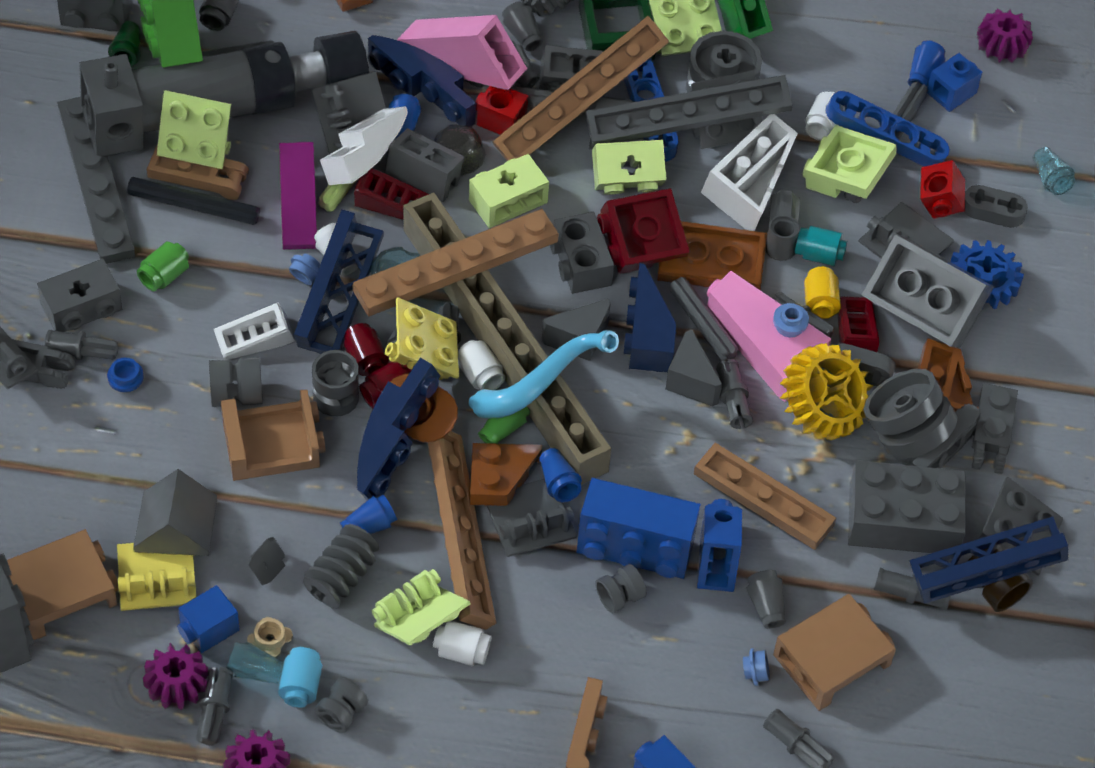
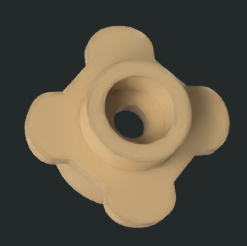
M265 617L257 623L254 633L247 637V643L250 648H258L265 652L266 657L274 659L280 656V649L283 645L292 640L293 633L290 628L284 627L279 620ZM267 636H273V637H274L272 640H267V639H266Z

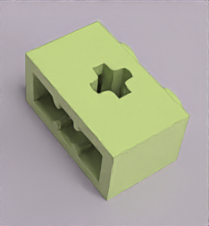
M663 140L595 144L592 149L595 190H604V194L624 193V188H638V192L641 193L657 191L658 186H662L666 181ZM626 162H630L631 167L637 168L632 175H629L627 169H621Z
M529 154L517 159H510L499 167L480 172L475 177L469 179V201L489 229L548 203L549 181Z

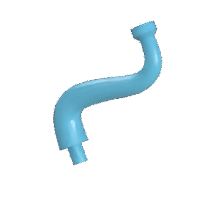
M604 330L600 333L578 336L559 347L514 385L502 390L482 389L477 391L475 395L470 397L469 406L480 418L493 419L512 415L533 402L557 378L564 368L584 351L598 348L602 352H614L619 344L618 335L614 331Z

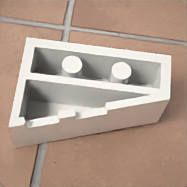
M770 114L709 172L701 193L744 229L755 231L798 133L775 114Z

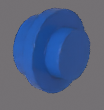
M119 358L112 363L108 370V383L116 391L131 392L142 384L144 379L143 369L131 358Z

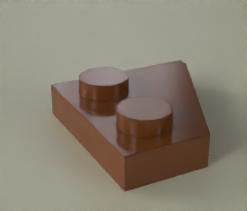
M927 338L923 346L918 369H926L934 374L941 386L943 395L948 398L955 412L965 404L972 405L973 402L970 395L972 385L969 375L964 370L965 361L961 349Z
M473 443L470 505L507 506L515 496V490L522 486L529 477V469L535 462H540L542 445Z

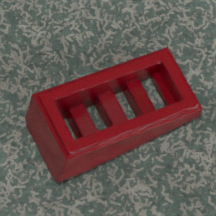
M371 168L360 177L355 187L354 206L403 220L404 205L408 204L410 200L415 201L429 194ZM383 192L387 193L386 198L381 196ZM397 196L401 197L399 204L394 202Z
M840 296L841 308L837 313L839 343L878 352L880 340L873 302L864 297ZM848 312H864V314H853Z

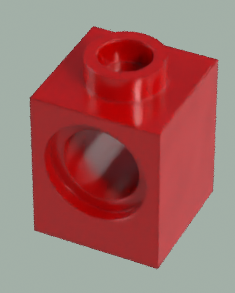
M489 86L485 93H479L475 101L477 126L501 135L527 114L528 95L511 88L504 90Z
M953 160L921 167L920 200L933 219L965 211V178Z

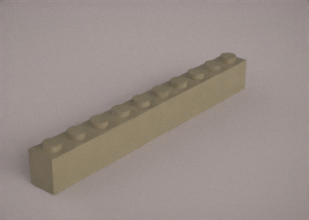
M435 193L404 205L403 231L420 256L465 239V236ZM488 270L443 287L452 303L458 306L460 315L477 340L484 341L503 366V374L509 387L528 375L548 357ZM559 374L527 407L530 411V418L549 446L560 451L581 476L582 485L589 482L591 477L597 478L609 472L611 447Z

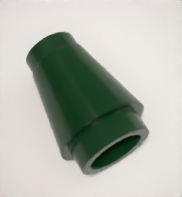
M132 21L124 22L108 48L110 57L127 54L131 67L138 63L141 58V29L137 23Z

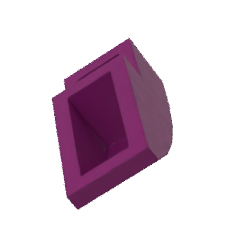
M314 142L279 143L283 250L317 249L315 247L316 240L314 239L317 233Z

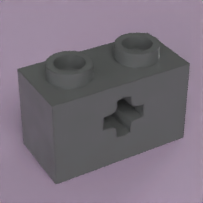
M103 258L37 283L40 303L54 331L66 332L76 330L86 323L110 317L115 312L123 310L120 289Z

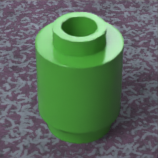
M166 241L141 261V267L137 269V276L142 284L153 292L157 289H164L189 268V255L180 244Z

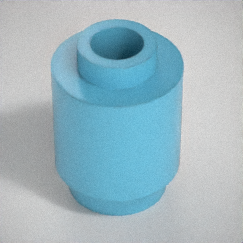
M296 647L285 658L278 694L284 699L286 704L301 708L316 700L322 671L320 654L317 651L306 647Z

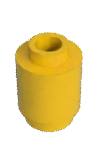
M819 266L811 269L804 280L805 305H808L811 308V312L819 318H830L837 314L841 308L838 277L828 267Z

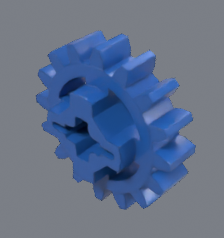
M977 240L973 241L971 248L963 244L960 247L959 253L953 252L950 262L994 286L985 302L989 303L993 309H997L999 301L1008 305L1011 296L1016 297L1018 295L1024 274L1020 273L1022 263L1013 262L1016 254L1014 252L1005 254L1003 252L1004 245L1002 244L997 248H993L990 240H987L985 246H980Z

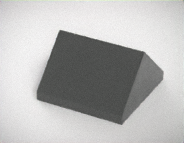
M179 469L143 492L133 546L134 552L209 556L217 495Z

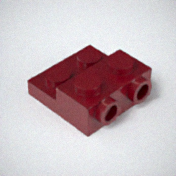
M671 188L606 201L600 210L601 214L597 215V221L602 234L608 235L610 246H607L614 266L617 267L618 274L639 270V263L645 264L647 268H651L654 263L687 257L690 253Z

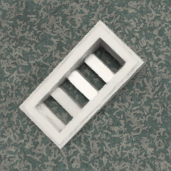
M279 302L213 329L224 360L274 349L295 342L288 319ZM277 324L278 328L272 330L271 325ZM263 327L264 333L258 335L257 329ZM249 331L251 339L245 341L242 332ZM235 334L238 344L231 346L228 336Z

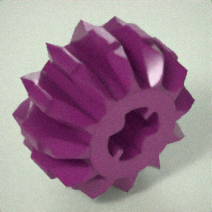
M998 8L993 14L986 13L977 30L979 50L986 51L987 58L997 57L999 63L1003 59L1013 63L1017 57L1023 58L1033 40L1031 22L1023 19V13L1018 15L1012 14L1011 8L1006 13H1003Z
M170 643L167 648L168 652L163 653L155 649L153 653L154 660L146 661L144 665L146 674L143 677V685L148 690L149 698L152 702L161 700L162 707L165 710L172 703H176L177 707L182 711L185 705L184 701L188 700L197 704L199 700L198 693H205L209 670L208 666L203 664V656L199 651L191 654L190 647L187 644L178 651Z
M253 728L248 739L237 734L235 738L236 746H227L225 750L227 759L223 762L224 768H287L291 763L290 754L284 751L285 743L282 738L273 741V735L269 730L262 737H258L257 732ZM261 761V764L253 765V762Z

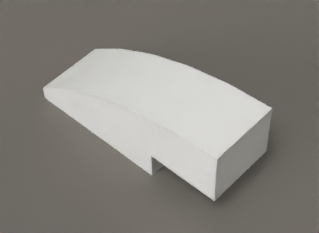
M407 108L382 109L339 133L342 148L320 159L328 185L353 183L377 164L400 132L408 114Z

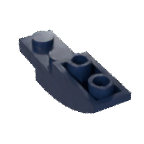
M376 35L368 38L367 58L369 63L375 70H380L385 74L395 88L413 96L422 92L427 101L435 103L444 111V114L451 122H456L464 130L475 124L476 102L463 92V75L439 58L410 44Z
M419 358L401 387L389 381L387 382L369 417L363 434L357 468V490L366 500L373 495L377 498L384 494L390 485V477L396 468L403 465L408 459L413 443L404 432L414 425L418 418L420 407L426 398H430L438 388L440 374L431 363L422 358Z

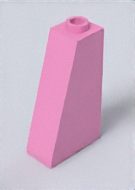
M497 15L415 20L397 39L420 48L444 61L463 75L465 80L504 90L509 89L527 70L525 63Z
M732 271L722 280L716 279L707 291V296L709 297L707 307L736 344L740 353L779 399H781L780 397L783 393L787 392V389L779 383L787 378L783 370L786 366L791 365L790 359L809 346L814 347L820 343H826L828 346L831 344L830 337L809 323L806 330L799 336L790 338L781 335L773 323L774 312L781 304Z

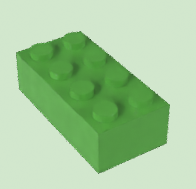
M137 0L144 16H140L143 36H145L149 50L152 52V57L159 58L162 68L203 61L194 0Z

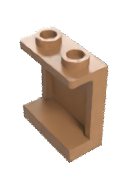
M307 389L300 390V401L238 411L235 399L221 401L222 421L233 481L320 468L319 453L326 452L323 432L315 430L314 423L319 422L318 406L316 401L310 402Z
M86 529L7 560L12 574L10 576L12 583L19 586L26 606H24L30 623L28 628L33 641L46 636L44 627L46 623L103 600H106L109 608L117 606L115 592L119 591L118 580L112 569L105 570L102 562L106 561L103 549L98 540L91 541Z
M847 594L779 635L776 640L773 656L818 711L831 704L833 695L838 690L879 665L883 669L891 666L896 648L889 634L883 630L881 631L871 620L867 608L863 604L857 603L850 594Z

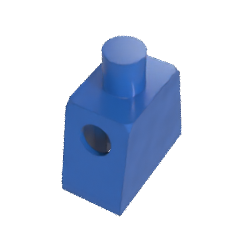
M716 499L704 508L700 534L697 589L734 592L742 547V509L733 506L727 499ZM714 547L726 550L723 559H714Z

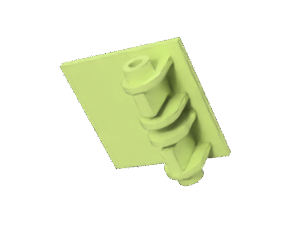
M649 0L654 23L670 41L657 54L661 53L662 56L691 52L692 46L699 38L710 32L722 31L715 0Z
M164 90L157 156L223 169L225 154H229L231 142L227 141L231 104Z
M432 569L429 572L424 570L410 580L411 584L408 582L404 583L403 589L405 594L397 588L394 590V593L391 592L375 603L376 607L372 609V614L377 620L374 623L376 628L408 645H412L425 640L430 632L442 623L450 622L457 618L460 611L471 603L469 600L438 586L437 584L441 582V578Z

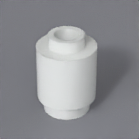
M822 92L818 94L805 119V130L815 140L821 141L837 125L827 117L825 112L826 105L835 92ZM840 105L839 109L845 112V107Z
M471 340L460 347L458 351V365L475 389L496 390L503 384L505 380L503 366L484 341Z
M450 621L446 623L445 627L438 626L433 647L439 649L438 657L474 666L475 663L484 665L492 636L484 634L483 629Z

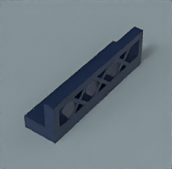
M341 209L294 333L299 348L322 354L330 350H341L345 341L344 334L350 328L359 304V300L354 292L352 296L348 292L353 290V282L369 276L384 237L383 230L357 223L355 213ZM355 234L373 238L370 248L356 254L352 247ZM365 259L364 264L362 266L360 261ZM356 263L360 271L358 279L344 285L340 277L342 269ZM338 282L340 288L335 290L336 284ZM344 294L349 303L347 309L332 316L328 308L330 300ZM325 314H327L328 319L323 321ZM342 321L341 326L339 328L337 323ZM331 325L337 333L333 347L315 342L319 331Z
M1049 517L909 561L920 595L925 604L1067 561L1068 544L1064 533H1059L1054 517ZM1049 529L1050 537L1029 543L1033 534ZM1007 542L1016 546L993 554L999 544ZM969 553L980 557L957 564L961 556ZM933 564L944 568L922 575L920 569Z

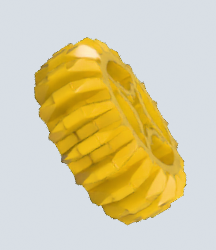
M820 343L814 347L809 346L803 349L802 352L790 359L791 365L786 366L783 370L787 378L779 383L787 389V392L783 393L780 398L788 400L789 403L784 412H793L795 415L792 424H803L802 434L813 433L814 439L826 438L827 440H835L851 435L855 429L860 428L864 424L862 419L866 418L863 409L866 399L869 397L867 391L873 385L867 384L864 379L869 372L860 371L858 368L861 359L851 360V350L841 351L839 345L828 346L826 343ZM820 408L823 409L827 414L831 413L833 417H830L823 413L820 410Z

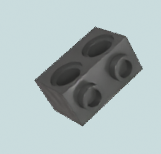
M545 45L541 58L539 89L557 90L604 51Z
M595 212L554 219V227L559 233L558 242L551 244L550 248L553 255L558 254L559 256L558 267L560 277L563 282H568L571 293L612 286L614 264Z

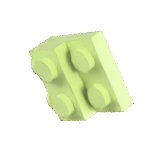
M835 125L830 134L822 138L812 159L809 158L804 165L803 177L806 180V188L837 198L839 193L844 191L867 199L895 157L896 144Z

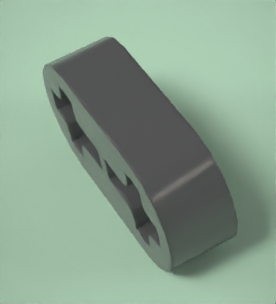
M983 185L971 186L965 192L964 213L971 218L1011 228L1018 227L1025 219L1028 204L1023 197L1017 194ZM975 199L981 200V205L976 204ZM1008 208L1015 209L1014 213L1008 212Z
M836 344L839 345L841 351L851 350V360L861 359L858 368L860 371L869 372L864 378L867 384L879 386L894 375L896 365L889 356L849 344Z

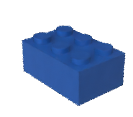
M591 477L580 514L576 553L583 554L593 560L603 559L620 563L622 566L632 564L636 569L640 568L656 572L666 578L677 577L684 579L694 544L701 504Z

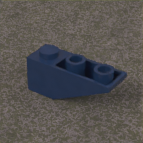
M639 263L638 277L631 276L629 297L636 299L635 305H628L626 325L633 326L632 334L625 333L623 354L630 355L629 369L668 373L674 356L676 322L646 265Z

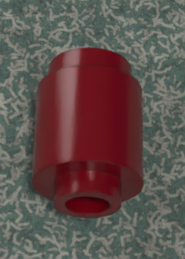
M358 323L346 330L344 334V347L347 353L356 359L359 375L368 376L388 364L389 357L385 355V348L374 328H371L367 323Z
M390 362L366 376L365 382L359 385L360 392L366 403L373 409L387 382H391L394 378L403 374H409L411 369L407 367V364Z

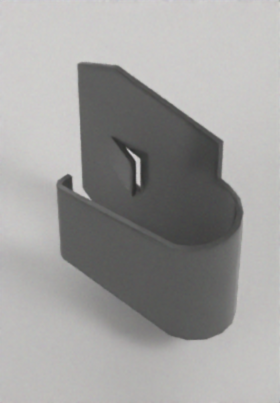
M274 537L267 538L250 556L249 566L261 585L270 583L286 566L282 561L285 554Z

